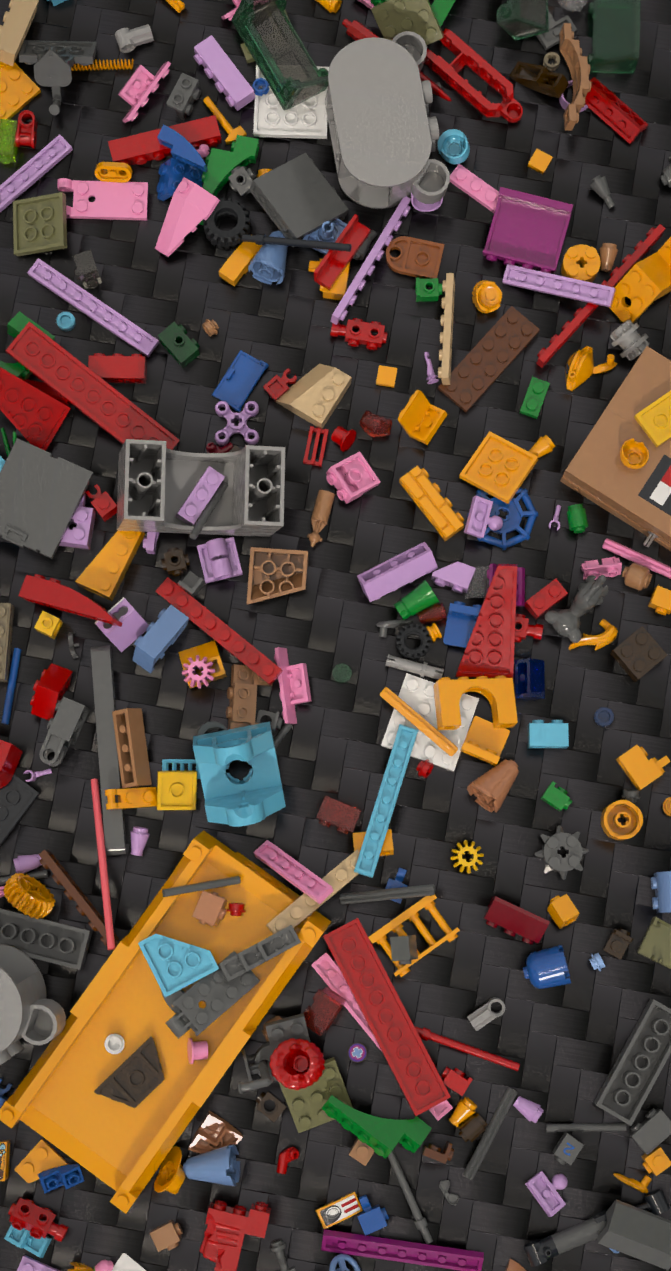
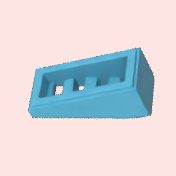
M162 759V771H169V764H172V771H177V764H180V771H184V764H188V770H192V764H196L197 779H201L198 763L195 759Z

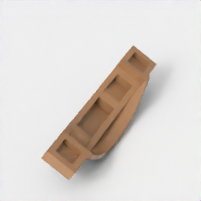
M564 23L559 33V48L566 60L573 80L572 103L568 104L563 118L565 130L572 131L575 124L579 121L581 108L585 106V97L591 90V80H589L590 64H588L587 56H582L579 40H574V31H571V23Z

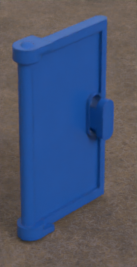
M240 350L212 396L220 401L227 402L232 409L240 412L241 407L269 365Z

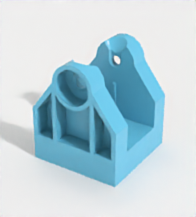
M270 722L193 736V750L195 760L198 763L208 822L228 824L233 827L246 826L258 823L267 816L286 807ZM232 761H247L252 766L248 775L243 780L234 778L230 773L226 772Z

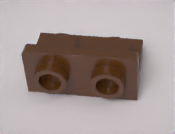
M446 1141L442 1152L440 1147L429 1143L428 1147L423 1145L420 1153L446 1164L447 1160L451 1161L454 1149L452 1148L453 1144Z

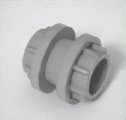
M631 320L625 321L610 334V338L613 340L611 342L612 346L619 345L623 350L620 356L622 358L626 356L628 360L635 359L644 351L646 346L649 347V343L646 340L648 338L647 334L645 333L640 336L636 331L639 324L637 322L633 324Z

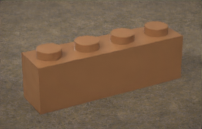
M126 708L112 711L122 788H138L152 785L142 708Z

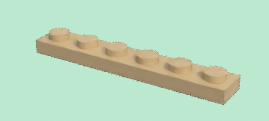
M446 273V280H443L442 284L443 292H445V297H442V309L445 310L444 315H441V326H444V330L440 332V343H443V349H439V361H442V367H438V378H441L443 385H450L455 299L454 273Z
M358 850L354 851L322 878V880L332 886L334 891L321 904H318L304 893L266 925L268 929L275 934L290 925L295 928L359 875L354 872L360 852Z

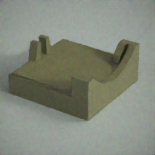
M653 917L637 953L671 969V925L657 917Z

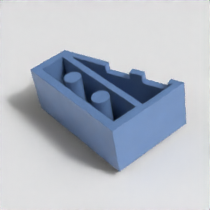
M172 605L167 610L164 608L158 615L159 619L155 623L151 622L146 629L147 633L144 636H139L134 643L136 647L133 661L150 674L154 670V664L159 658L162 659L165 656L164 652L171 644H174L189 621V617Z

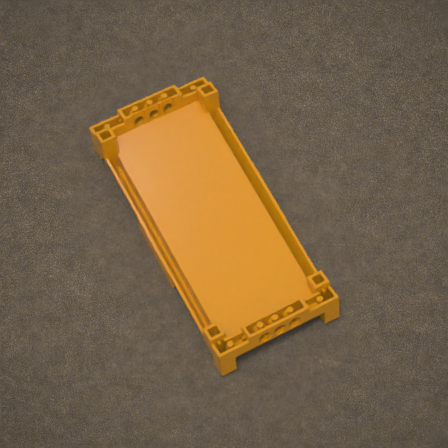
M204 830L193 838L173 873L130 933L120 941L71 1009V1015L66 1020L63 1031L51 1041L36 1064L0 1109V1121L12 1129L21 1120L114 1189L116 1193L110 1202L125 1214L139 1197L164 1158L331 923L330 920L315 910L294 928L301 943L251 969L260 980L257 985L198 1036L190 1028L178 1039L165 1024L176 1013L165 1002L161 988L138 943L154 934H160L210 950L217 964H219L233 951L238 954L273 935L266 925L300 897L238 851L235 853ZM239 876L240 884L204 891L209 893L216 892L220 897H224L228 901L225 909L229 908V903L245 904L244 910L246 912L242 913V916H231L230 912L227 911L224 919L219 920L217 927H211L209 924L203 925L199 919L192 917L203 890L163 897L162 890ZM198 981L182 988V990L186 992ZM200 1001V1002H199V1007H200V1008H205V1007H206L205 1002H204V1001ZM111 1034H119L125 1041L124 1049L118 1054H111L105 1049V1040ZM152 1036L165 1080L136 1108L96 1094L94 1091ZM189 1038H192L193 1042L207 1041L208 1059L194 1060L193 1064L189 1063L187 1051Z

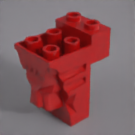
M215 1200V1203L211 1202L205 1223L208 1226L199 1251L203 1254L204 1258L216 1263L215 1271H237L245 1234L265 1238L271 1208L268 1207L267 1203L256 1201V1204L252 1203L250 1211H247V1207L241 1205L230 1207L224 1201Z

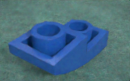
M79 1164L63 1165L38 1174L44 1193L63 1185L65 1189H69L84 1182Z

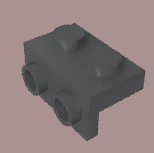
M184 73L179 77L166 102L168 107L176 110L177 118L185 120L186 116L191 114L193 103L199 99L201 94L199 80Z

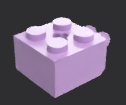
M86 494L83 495L69 524L70 526L75 523L76 527H73V530H71L68 526L59 546L90 550L96 512L93 508L85 507Z

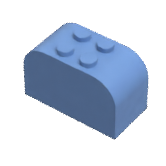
M671 871L656 872L654 877H651V889H655V897H652V907L656 909L657 913H671Z

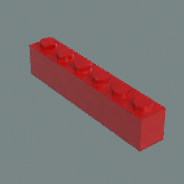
M216 115L168 126L182 135L196 150L199 149L201 144L215 147L222 143ZM161 128L108 141L113 162L126 163L129 166L134 164L142 165L150 160H162L166 156L172 155V149L159 143L157 136Z

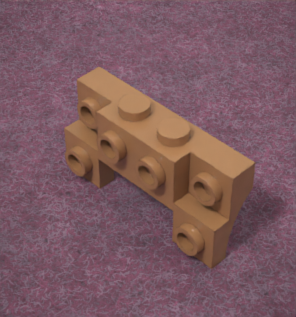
M232 665L231 687H228L227 698L230 699L229 706L226 709V718H229L228 730L260 724L255 723L257 686L271 687L245 665Z

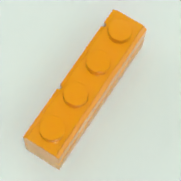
M416 466L402 476L399 483L441 537L447 541L463 529L464 519L459 512L455 514L451 507L453 505L447 497L443 498L441 496L439 486L436 483L432 484L430 482L428 472L424 468L420 469L419 466Z

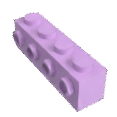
M212 35L194 47V59L199 65H203L209 79L213 78L216 82L217 90L225 94V99L231 107L234 106L238 111L255 99L252 87Z
M423 542L357 575L364 594L372 602L415 581L425 574L431 573L438 566L431 549Z

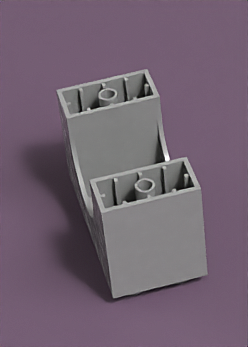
M126 439L119 452L117 531L190 534L202 513L192 526L187 525L175 517V515L205 470L210 466L225 476L223 481L228 483V487L199 534L270 537L284 526L285 447L246 445L242 450L230 453H190L166 448V441Z

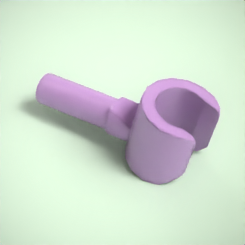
M560 505L556 506L553 520L548 524L549 529L552 522L558 525L556 531L560 528V522L558 521L561 510Z
M47 769L36 772L26 770L23 774L31 773V779L25 781L33 782L37 777L51 774L52 770Z

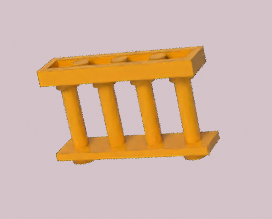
M435 894L425 896L368 937L372 944L375 942L378 945L380 944L391 960V945L386 940V934L392 930L398 936H408L402 928L404 927L402 923L405 920L412 921L430 947L421 953L417 949L418 959H413L411 964L399 965V961H392L398 969L393 973L395 976H404L411 971L408 967L446 940L450 943L458 937L457 932L460 931L459 928L456 927L452 930L434 904L436 903L433 901L437 898ZM422 908L429 910L445 933V936L437 942L418 917V911Z

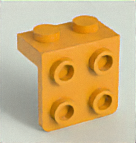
M416 390L411 395L405 408L400 412L398 421L411 438L428 445L448 414L445 410L431 405L422 391Z

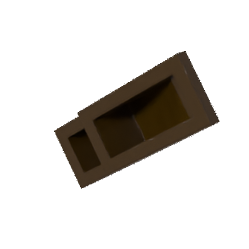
M518 61L509 75L511 79L532 90L556 98H560L569 85L563 74L549 72L546 66Z

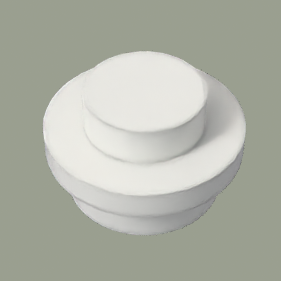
M119 1034L109 1035L104 1043L105 1049L111 1054L120 1053L125 1046L123 1037Z

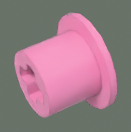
M189 1038L187 1045L189 1063L193 1064L194 1060L208 1059L207 1041L193 1042L192 1038Z

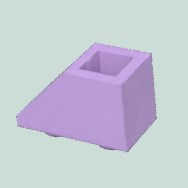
M457 561L434 571L431 580L438 586L444 587L446 585L452 587L454 592L460 594L463 592L467 593L476 568Z

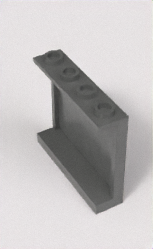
M306 153L254 179L249 189L285 238L301 239L321 228L322 224L326 221L332 222L338 218L344 220L349 211L347 204L341 200L335 188L328 183L325 175L319 171L314 161Z

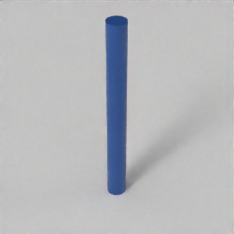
M14 648L1 724L9 725L22 650L19 648Z

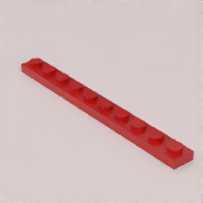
M661 224L656 229L652 227L646 234L647 239L644 242L641 240L634 248L636 251L632 255L628 254L622 261L623 265L620 268L616 267L610 274L611 278L608 282L604 280L601 285L615 288L630 269L660 239L666 228ZM586 302L587 305L584 308L580 307L573 315L575 318L571 322L568 320L561 328L563 331L560 335L555 334L549 341L550 346L547 349L542 348L538 353L537 357L539 358L536 364L543 368L599 305Z

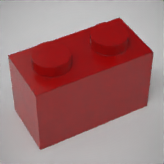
M554 579L525 602V608L536 620L564 599L568 593L559 581Z

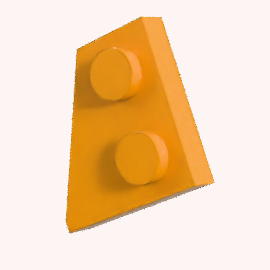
M41 1139L14 1170L27 1183H31L39 1179V1173L55 1167L69 1165V1163L44 1139Z

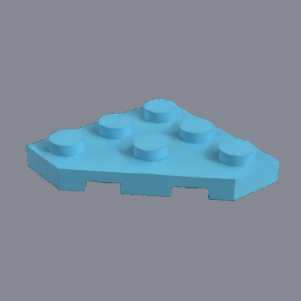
M154 934L138 943L165 997L220 969L211 951L160 934Z

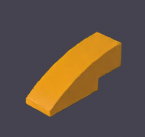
M242 242L218 271L219 277L235 287L243 274L248 272L249 263L262 245Z

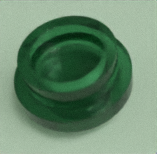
M338 664L334 667L333 677L337 682L345 683L350 680L352 671L348 665Z

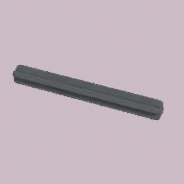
M434 884L342 893L340 894V903L343 905L432 896L436 890Z
M508 1087L463 1173L464 1177L473 1180L517 1095V1091L513 1088Z

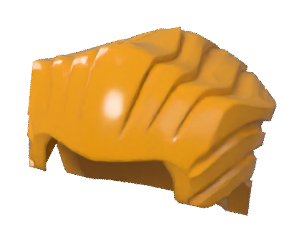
M488 280L476 283L472 291V301L478 311L490 313L500 307L502 292L496 283Z

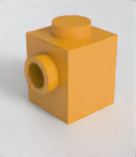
M657 585L648 607L656 609L655 612L661 615L670 614L671 590Z
M567 894L562 897L558 895L552 898L547 908L559 929L576 921L580 914Z
M657 1146L648 1155L643 1154L641 1156L644 1160L642 1165L649 1174L652 1172L657 1176L671 1166V1161L660 1146Z

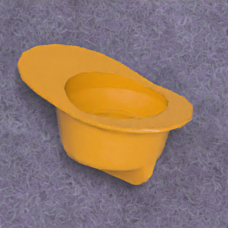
M177 1146L172 1147L162 1161L154 1182V1190L158 1193L165 1190L172 1194H177L185 1180L186 1174L180 1164L182 1151Z

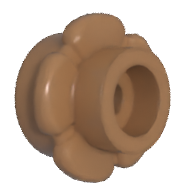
M206 319V322L202 324L205 332L210 337L214 334L217 335V329H219L217 323L213 319L211 321Z

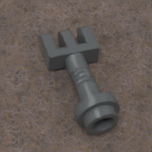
M282 1239L272 1241L270 1250L276 1253L281 1271H296L295 1266L288 1268L283 1251L286 1248L285 1242Z

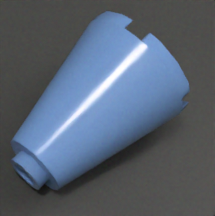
M281 231L272 232L269 235L270 237L285 238ZM262 245L249 263L248 271L250 272L251 270L253 272L252 276L260 282L272 285V282L280 284L285 277L288 246Z
M234 1144L187 1158L186 1163L183 1164V1171L188 1179L236 1186V1183L240 1180V1161H236L235 1156L239 1155L238 1149Z

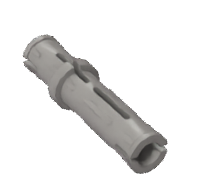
M388 654L385 666L419 674L422 678L426 676L439 680L444 672L443 668L430 666L426 662L422 664Z

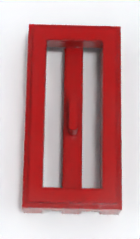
M310 426L303 464L322 467L329 429ZM313 432H316L312 458L308 460ZM320 434H324L319 462H316Z

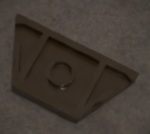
M151 1036L94 1092L136 1108L165 1080L154 1038Z

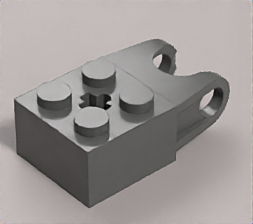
M63 697L62 701L59 700L55 707L56 715L48 722L47 729L49 730L39 754L41 761L51 767L60 765L70 744L75 745L90 711L85 705ZM51 752H54V758L52 760H48L49 754Z

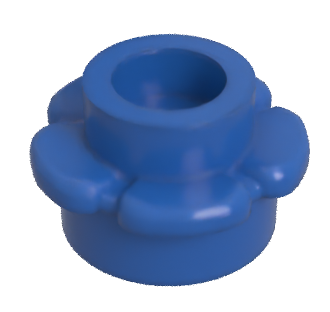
M257 78L252 84L255 95H266L269 92V83L264 78Z

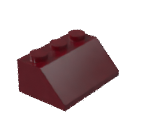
M496 896L492 897L483 919L487 920V925L493 928L500 926L505 929L504 933L513 937L515 934L522 936V941L533 945L534 942H540L550 921Z

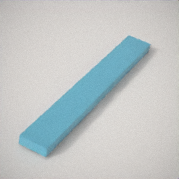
M399 725L354 869L355 873L373 878L418 733L417 729Z

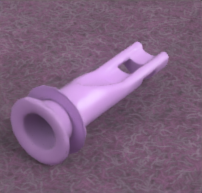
M424 352L428 376L426 380H429L427 384H433L438 382L439 379H436L438 376L434 373L431 359H428L430 356L429 352Z

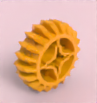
M15 873L7 880L3 892L5 898L8 899L7 901L12 904V907L17 908L24 915H29L30 918L43 919L52 911V907L55 905L54 896L46 888V885H43L28 874Z

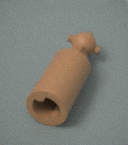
M318 491L311 517L313 532L307 534L311 547L322 541L319 532L328 523L335 494L332 492Z

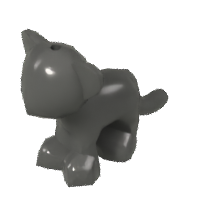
M604 575L599 576L596 581L594 580L596 576H588L585 581L586 583H580L570 609L551 610L545 614V620L552 624L558 634L568 637L573 643H578L581 640L580 617L589 612L595 605H601L603 603L602 596H606L609 592L607 585L604 588L602 587L606 581Z

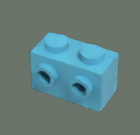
M532 720V723L528 724V748L569 747L568 723H563V720H552V723H544V720Z

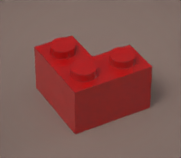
M51 663L48 669L43 670L40 680H37L33 687L35 694L30 702V705H32L31 714L46 720L55 717L57 712L55 707L59 700L62 701L63 695L70 686L73 671Z

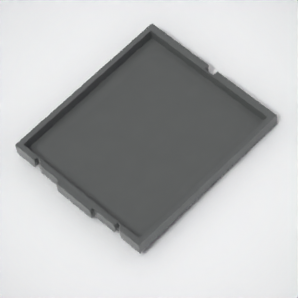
M17 438L0 472V536L17 546L29 548L37 553L40 551V554L53 559L94 473L63 458H53L51 453Z

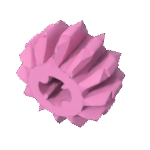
M196 655L195 662L190 657L188 660L191 664H183L188 669L182 671V675H188L184 681H191L190 687L192 688L197 683L198 689H201L202 682H204L206 687L209 686L206 680H214V677L209 675L215 673V669H209L213 663L208 662L206 664L207 657H203L202 661H200L199 655ZM196 668H198L199 670L204 669V671H201V676H199L198 674L194 675V673H196Z

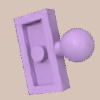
M479 496L473 497L464 533L481 539L484 538L487 524L494 531L502 528L503 520L501 517L496 515L489 517L493 501Z
M539 1171L525 1183L548 1217H552L566 1205L556 1191L566 1188L568 1180L565 1175L561 1173L555 1174L552 1178V1183H550L543 1171Z

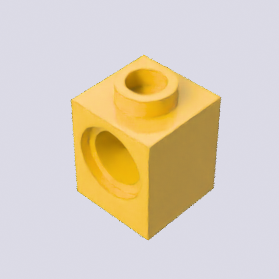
M42 611L34 628L55 640L63 622L59 618Z

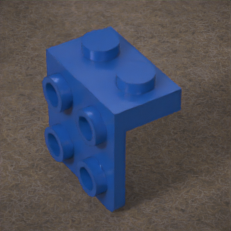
M170 158L159 167L160 180L156 189L158 192L157 199L165 201L173 196L183 177L202 187L203 171L177 159Z
M454 601V604L450 603L443 638L445 645L466 648L482 605L470 607L465 606L464 602Z

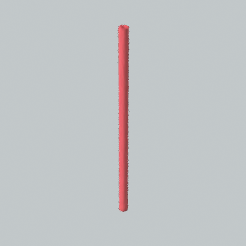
M94 778L90 781L107 950H114L115 939L98 779Z

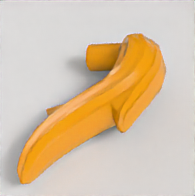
M602 619L599 625L605 629L603 633L598 635L583 633L581 640L578 643H571L569 650L584 645H594L595 650H598L613 642L617 637L618 630L608 621Z

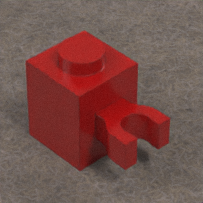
M96 484L94 486L97 490L95 495H92L89 490L85 493L93 500L91 502L93 508L105 522L117 513V505L106 491L102 493L100 487Z

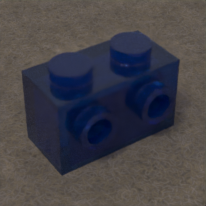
M533 658L515 660V698L524 700L545 699L544 660Z

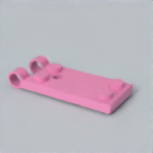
M60 178L57 181L58 191L74 192L73 207L66 205V219L147 221L148 182L118 183L79 181L67 178ZM91 196L96 198L94 202H89Z

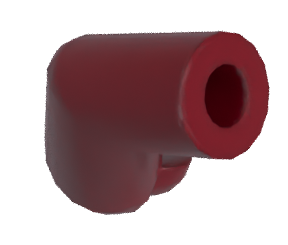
M213 442L206 445L207 453H228L233 448L231 442L223 447L214 445Z

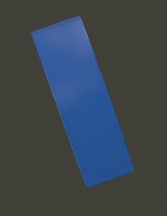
M163 124L157 136L159 143L172 149L171 154L174 159L206 173L208 170L207 166L193 145L175 130Z

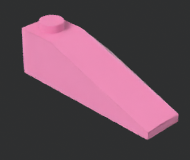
M183 177L173 194L155 249L169 257L184 242V237L187 234L194 232L197 229L196 226L203 219L206 221L210 217L220 200L196 183Z

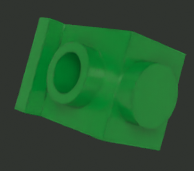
M416 278V302L438 301L439 295H442V283L438 284V278Z
M552 781L540 799L559 812L562 809L566 810L572 800L567 796L568 792L559 786L555 788L556 783Z

